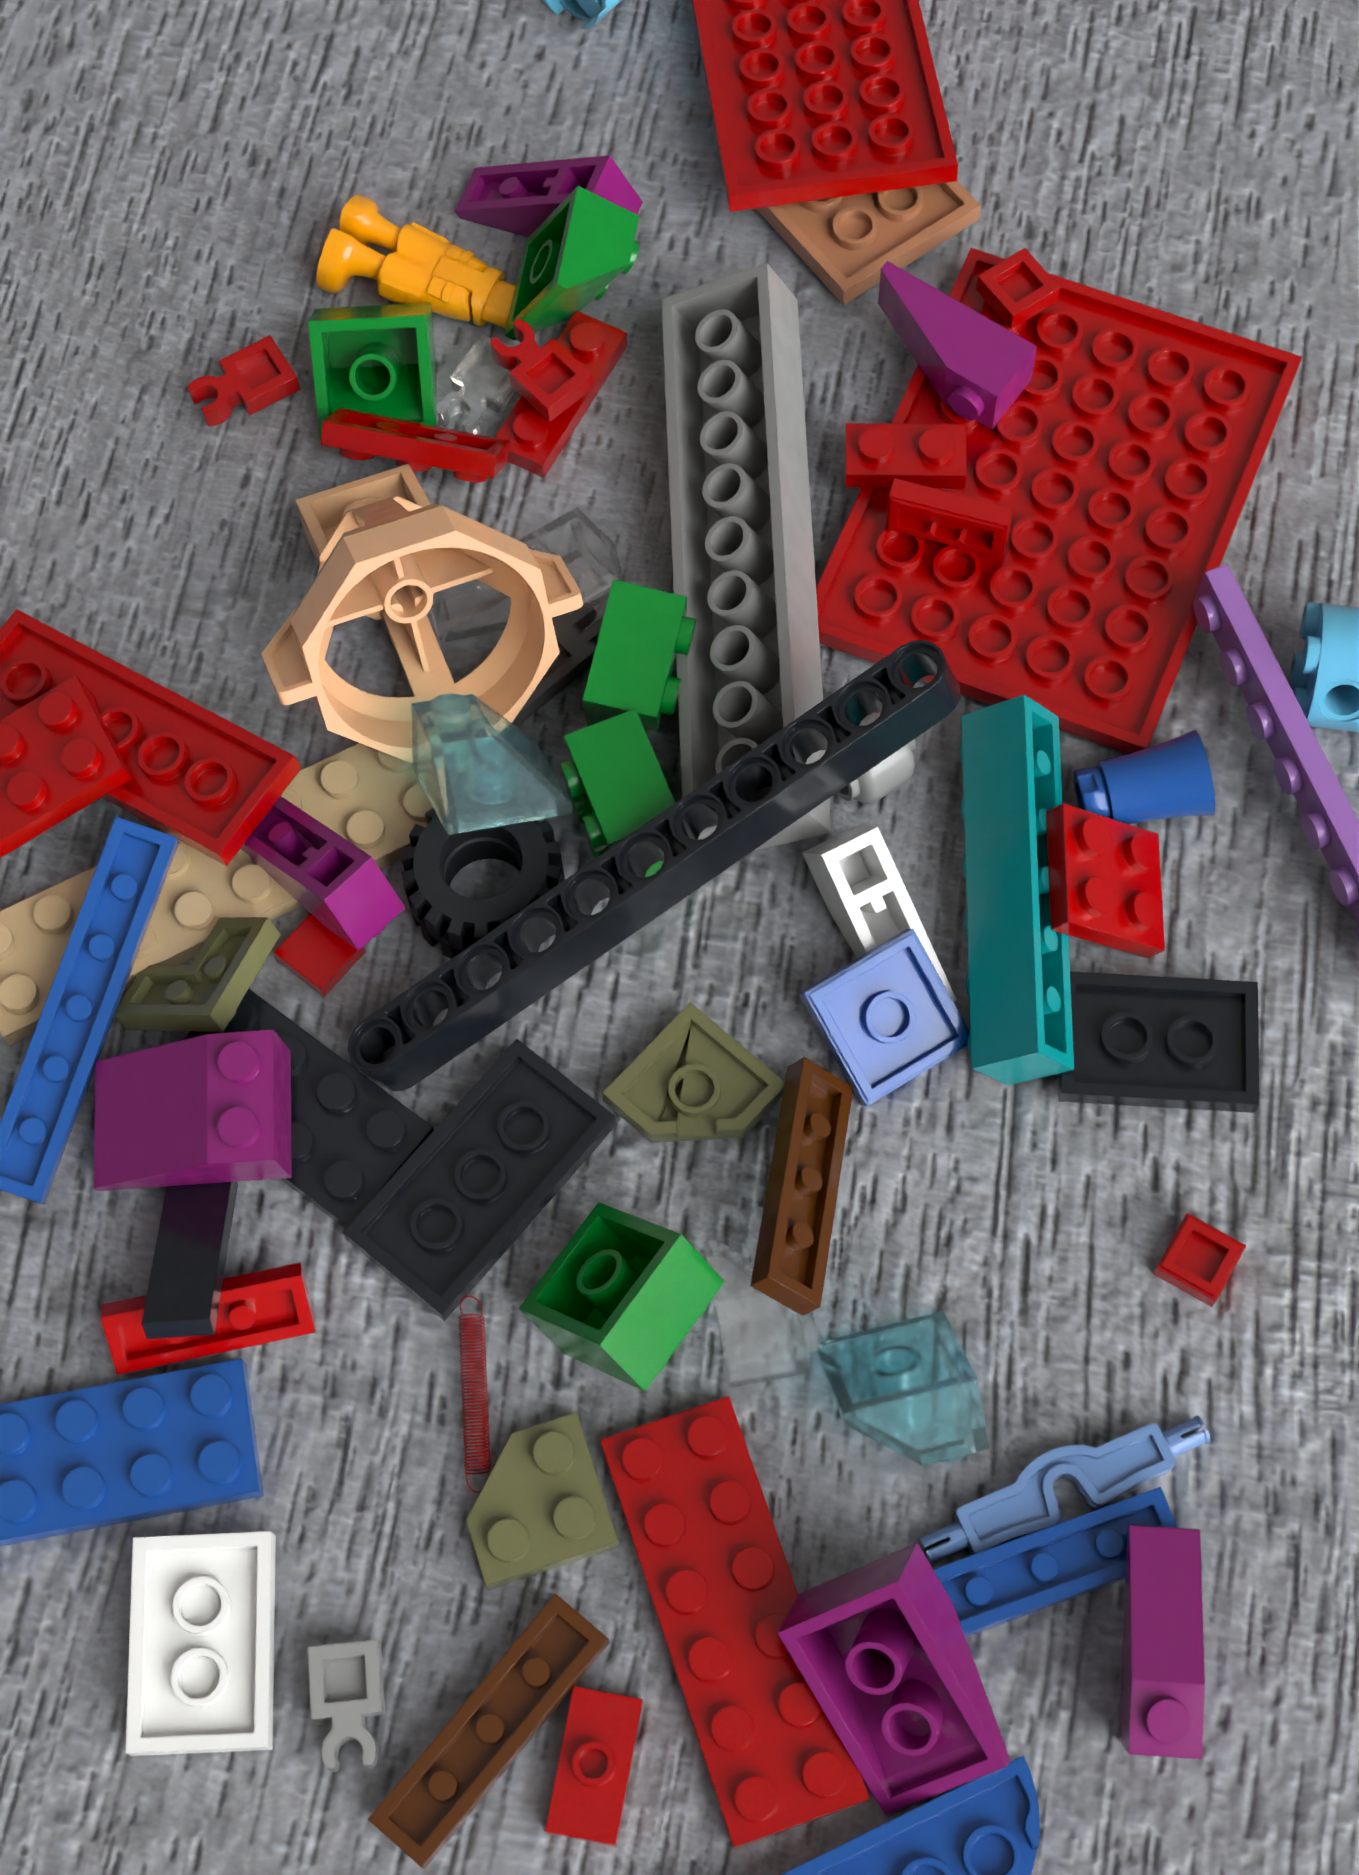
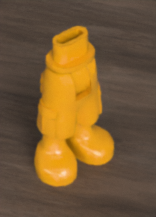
M357 194L345 204L340 215V230L331 229L319 259L316 275V284L319 289L330 294L339 293L349 284L353 276H362L378 281L379 295L394 303H431L432 312L467 322H470L473 317V323L476 326L482 327L488 321L506 329L515 285L504 281V272L489 267L482 260L475 257L471 251L452 244L444 236L438 235L414 222L411 225L405 224L402 228L396 226L380 214L378 205L368 197ZM370 244L379 245L393 251V253L385 256L368 246Z

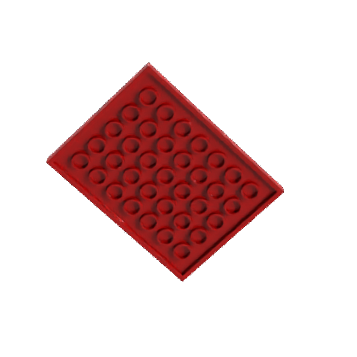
M970 248L949 296L1037 346L1031 381L992 430L976 420L964 419L954 412L949 404L942 401L920 366L917 365L891 424H966L965 489L956 490L966 493L971 498L1013 508L1009 537L1003 557H995L889 530L886 528L891 488H861L816 587L819 642L822 645L875 664L908 642L917 640L932 642L942 650L958 681L960 694L994 705L1026 695L1059 717V730L1126 754L1148 748L1198 624L1193 607L1195 596L1205 572L1218 568L1222 564L1296 377L1302 356L1050 273L1048 274L1060 287L1058 302L1015 328L1010 329L976 290L978 275L1005 259ZM935 675L925 676L920 680L930 683Z

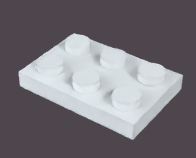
M272 1531L133 1537L126 1754L130 1756L273 1750L276 1536Z

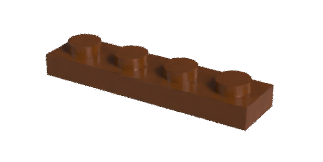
M805 1057L787 1067L750 1284L754 1289L801 1316L821 1307L853 1094L852 1086Z
M555 1593L368 1820L425 1870L569 1694L573 1686L578 1683L609 1645V1638Z

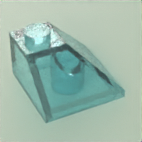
M449 693L439 695L430 701L411 703L413 769L448 835L572 814L570 799L534 739L474 694L460 695Z
M944 1311L814 1343L816 1355L845 1426L922 1466L936 1462H954L968 1454L990 1449L978 1379Z

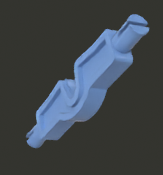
M1196 1415L1192 1419L1161 1432L1156 1423H1151L1096 1448L1087 1445H1068L1052 1449L1029 1463L1015 1483L959 1507L954 1514L955 1523L923 1537H918L920 1547L924 1551L944 1541H948L926 1551L925 1556L930 1565H932L934 1562L968 1548L971 1555L1059 1524L1062 1521V1513L1058 1509V1501L1053 1491V1482L1061 1478L1073 1482L1090 1509H1100L1137 1486L1170 1472L1176 1465L1175 1456L1200 1445L1210 1443L1208 1430L1206 1428L1186 1438H1182L1203 1427V1420Z

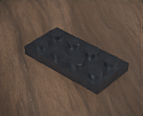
M248 989L234 1017L227 1024L223 1032L191 1031L184 1040L206 1034L274 1030L291 1050L292 1178H281V1180L346 1229L434 1131V1128L252 990Z
M516 1039L346 1227L343 1235L348 1242L445 1321L458 1307L461 1300L472 1291L617 1125L616 1116L525 1044Z

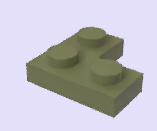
M268 917L219 918L191 965H149L145 970L139 972L119 1003L115 1013L116 1018L126 1030L223 1032L227 1024L234 1017L240 1002L256 975L263 968L266 958L281 934Z

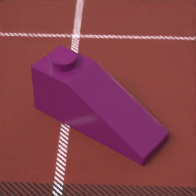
M606 155L476 167L455 209V213L460 219L530 237L577 186L637 215L643 202L611 156Z
M887 261L880 270L878 305L942 401L949 404L954 412L962 418L976 420L993 430L1031 381L1037 346L891 262Z
M282 796L279 797L241 847L251 859L322 925L358 951L372 938L379 935L386 925L405 909L400 898L370 855Z
M1128 1524L1118 1740L1127 1753L1131 1755L1202 1759L1205 1667L1200 1530L1195 1528Z

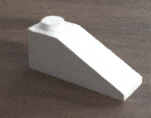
M857 825L802 852L830 914L856 958H859L902 931L914 929L953 1002L957 1000L878 827Z

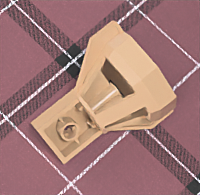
M409 464L296 499L306 539L319 565V570L304 597L261 653L279 702L282 705H290L314 697L328 731L409 763L447 752L458 775L473 770L467 745L506 732L560 653L552 618L577 610L583 606L580 588L561 556L528 549L525 543L447 507L430 504ZM477 579L511 597L510 613L503 634L492 652L470 674L454 683L427 613L432 607L433 594L435 592ZM361 616H367L374 620L383 619L414 696L385 697L362 691L340 678L325 661L334 625Z

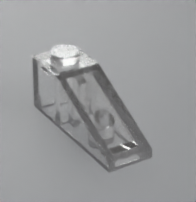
M578 507L518 540L525 543L528 549L561 556L580 588L583 603L587 602L592 607L608 599L613 579L624 582L615 543ZM477 579L435 592L433 594L431 613L436 637L445 643L504 631L510 613L511 597Z

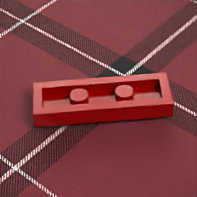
M577 310L557 339V342L593 374L594 388L551 422L545 419L521 396L494 437L510 441L509 463L543 478L547 475L628 346L627 332Z
M339 408L323 421L321 445L339 448V454L346 458L355 460H370L374 456L396 459L398 467L409 464L413 471H427L431 467L452 470L455 478L467 482H485L488 478H494L508 464L510 447L509 440Z
M301 1262L224 1278L214 1335L147 1339L141 1324L147 1295L102 1304L100 1317L117 1375L316 1333L315 1316Z

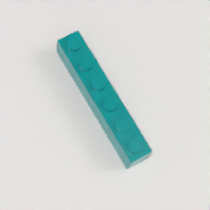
M1026 695L962 715V742L959 746V757L963 766L964 798L961 801V815L965 826V856L962 861V869L966 879L967 913L964 918V929L968 938L969 962L966 990L970 998L971 1030L967 1040V1047L973 1070L1008 1086L1074 1070L1068 935L1051 930L1046 812L1062 804L1059 717Z

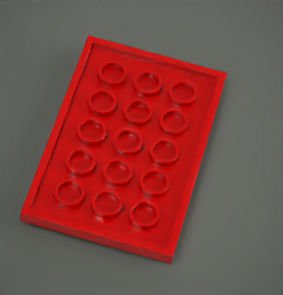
M691 0L729 212L957 181L958 162L919 0Z

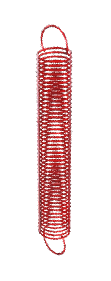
M470 1295L465 1296L461 1300L460 1311L462 1315L458 1318L460 1320H480L463 1322L458 1320L460 1322L459 1341L461 1342L459 1344L461 1349L459 1350L461 1352L460 1362H481V1364L463 1365L460 1363V1371L462 1372L461 1391L463 1392L461 1398L463 1399L462 1409H464L462 1410V1418L464 1419L462 1425L464 1426L463 1436H465L463 1437V1442L465 1443L463 1449L465 1450L464 1453H466L464 1454V1460H466L464 1461L466 1471H486L479 1473H467L465 1471L464 1473L466 1474L469 1488L473 1492L480 1493L470 1487L467 1474L487 1473L489 1477L488 1472L491 1471L490 1431L488 1427L489 1408L487 1400L488 1384L486 1383V1341L484 1333L485 1318L482 1316L480 1301ZM467 1297L475 1298L480 1304L481 1315L463 1314L461 1310L462 1301ZM469 1315L480 1316V1317H478V1318H477V1317L460 1318V1317H462V1316L464 1317V1316H469ZM477 1332L480 1333V1334H464V1335H461V1333H477ZM477 1342H480V1344H465V1345H462V1343H477ZM477 1352H480V1354H465V1355H462V1353H477ZM482 1369V1370H479V1371H462V1370ZM477 1372H481V1374H467V1375H463V1373H477ZM482 1379V1380H480V1381H463V1380ZM478 1382H481V1384H468V1385H464V1383H478ZM482 1389V1390H480V1391H463V1390ZM478 1392L482 1393V1394H469V1395H464L465 1393H478ZM466 1396H467V1397L483 1396V1397H479V1398H477V1397H475V1398H463V1397H466ZM482 1399L481 1401H467V1402L464 1401V1400ZM466 1403H483V1404L464 1405V1404H466ZM484 1406V1407H480V1408H464V1407ZM477 1409H482V1411H469V1412H465V1410H477ZM467 1413H484V1414H479V1415H478V1414H475V1415H464V1414H467ZM483 1416V1417H481V1418H464V1417ZM466 1420H483V1421L465 1422ZM468 1423H469V1424H472V1423H484V1424H480V1425H464V1424H468ZM482 1426V1428H470V1429H466V1427ZM467 1430H484L479 1432H465ZM484 1433V1434H481V1435H465V1434ZM467 1437H483V1438L466 1439ZM469 1440H485L481 1442H465ZM482 1443V1445L467 1446V1444ZM468 1447H484L479 1449H465ZM484 1450V1451H482V1452H466V1451ZM468 1454H484L476 1456H467ZM471 1457H485L481 1459H466ZM478 1460L483 1461V1462L467 1463L468 1461H478ZM470 1464H485L480 1466H466ZM477 1467H482V1468H483V1469H474V1470L468 1469V1468H477Z

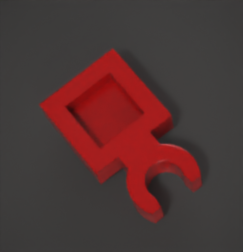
M517 319L513 322L514 334L521 343L517 346L509 347L504 345L500 339L494 337L490 340L492 356L498 365L511 370L509 372L511 386L545 419L551 422L594 388L593 374L554 338L540 348L536 344L533 328L527 322Z
M271 335L219 360L223 375L219 377L202 376L193 380L187 386L194 404H198L208 398L216 399L213 403L201 408L208 427L225 422L230 417L233 408L240 404L243 405L250 416L301 390L297 375Z

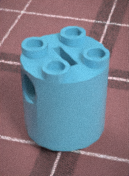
M1306 602L1300 637L1306 639L1303 653H1294L1289 685L1294 690V695L1310 726L1359 732V607Z

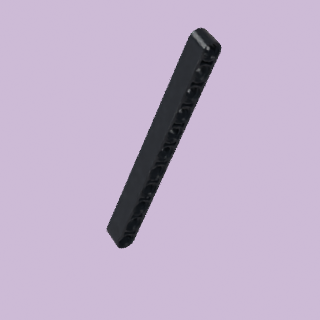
M917 640L900 646L364 1019L354 1028L349 1038L348 1054L350 1060L358 1069L382 1087L391 1091H404L411 1088L947 717L959 702L960 686L942 650L932 642ZM935 675L929 684L913 688L921 678ZM881 712L874 722L859 726L866 716ZM819 750H826L825 754L818 761L805 764L813 753ZM772 787L763 799L751 802L754 795L760 790ZM718 824L710 836L698 839L706 827ZM664 861L661 868L655 874L645 877L647 870L653 864ZM610 898L604 909L591 915L594 907L600 901ZM556 935L553 943L547 949L539 952L541 944L548 937ZM502 971L498 982L486 989L489 980L495 974ZM448 1008L445 1018L439 1024L433 1026L436 1017ZM395 1045L391 1056L386 1061L381 1062L384 1053Z

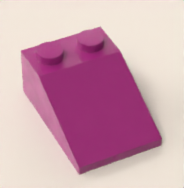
M274 1030L206 1034L95 1061L94 1189L96 1191L292 1178L291 1050Z
M918 1543L907 1546L798 1595L777 1633L885 1815L1008 1766L1010 1761L1009 1754L954 1605Z

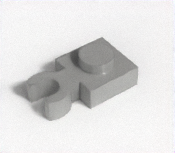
M375 1639L307 1647L311 1720L314 1722L332 1721V1730L327 1734L322 1744L321 1754L324 1766L330 1772L339 1771L338 1752L340 1747L347 1741L355 1740L360 1742L363 1748V1765L366 1768L376 1767L379 1758V1748L374 1736L366 1729L365 1717L385 1715L380 1641Z

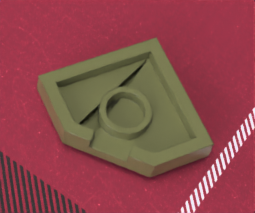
M690 1002L602 1092L603 1101L651 1143L744 1138L783 1096L785 1082Z
M577 1412L512 1433L466 1519L488 1591L620 1547Z

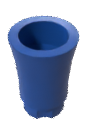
M1196 730L1136 752L1097 761L1094 767L1073 771L1075 794L1080 809L1129 825L1174 817L1213 816L1215 814V793L1211 770L1204 745Z

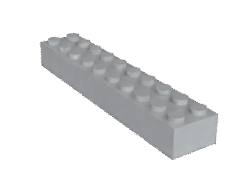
M768 263L661 299L674 594L687 597L686 617L696 619L688 656L676 655L677 678L681 679L678 710L682 798L823 701L798 299ZM819 750L813 753L805 764L818 761L825 754L826 750ZM772 787L760 790L754 795L751 802L763 799ZM830 798L754 851L832 833ZM718 824L706 827L698 839L710 836Z

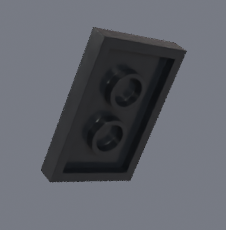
M1070 971L1074 1070L1059 1073L1058 1102L1256 1112L1259 1106L1258 982Z

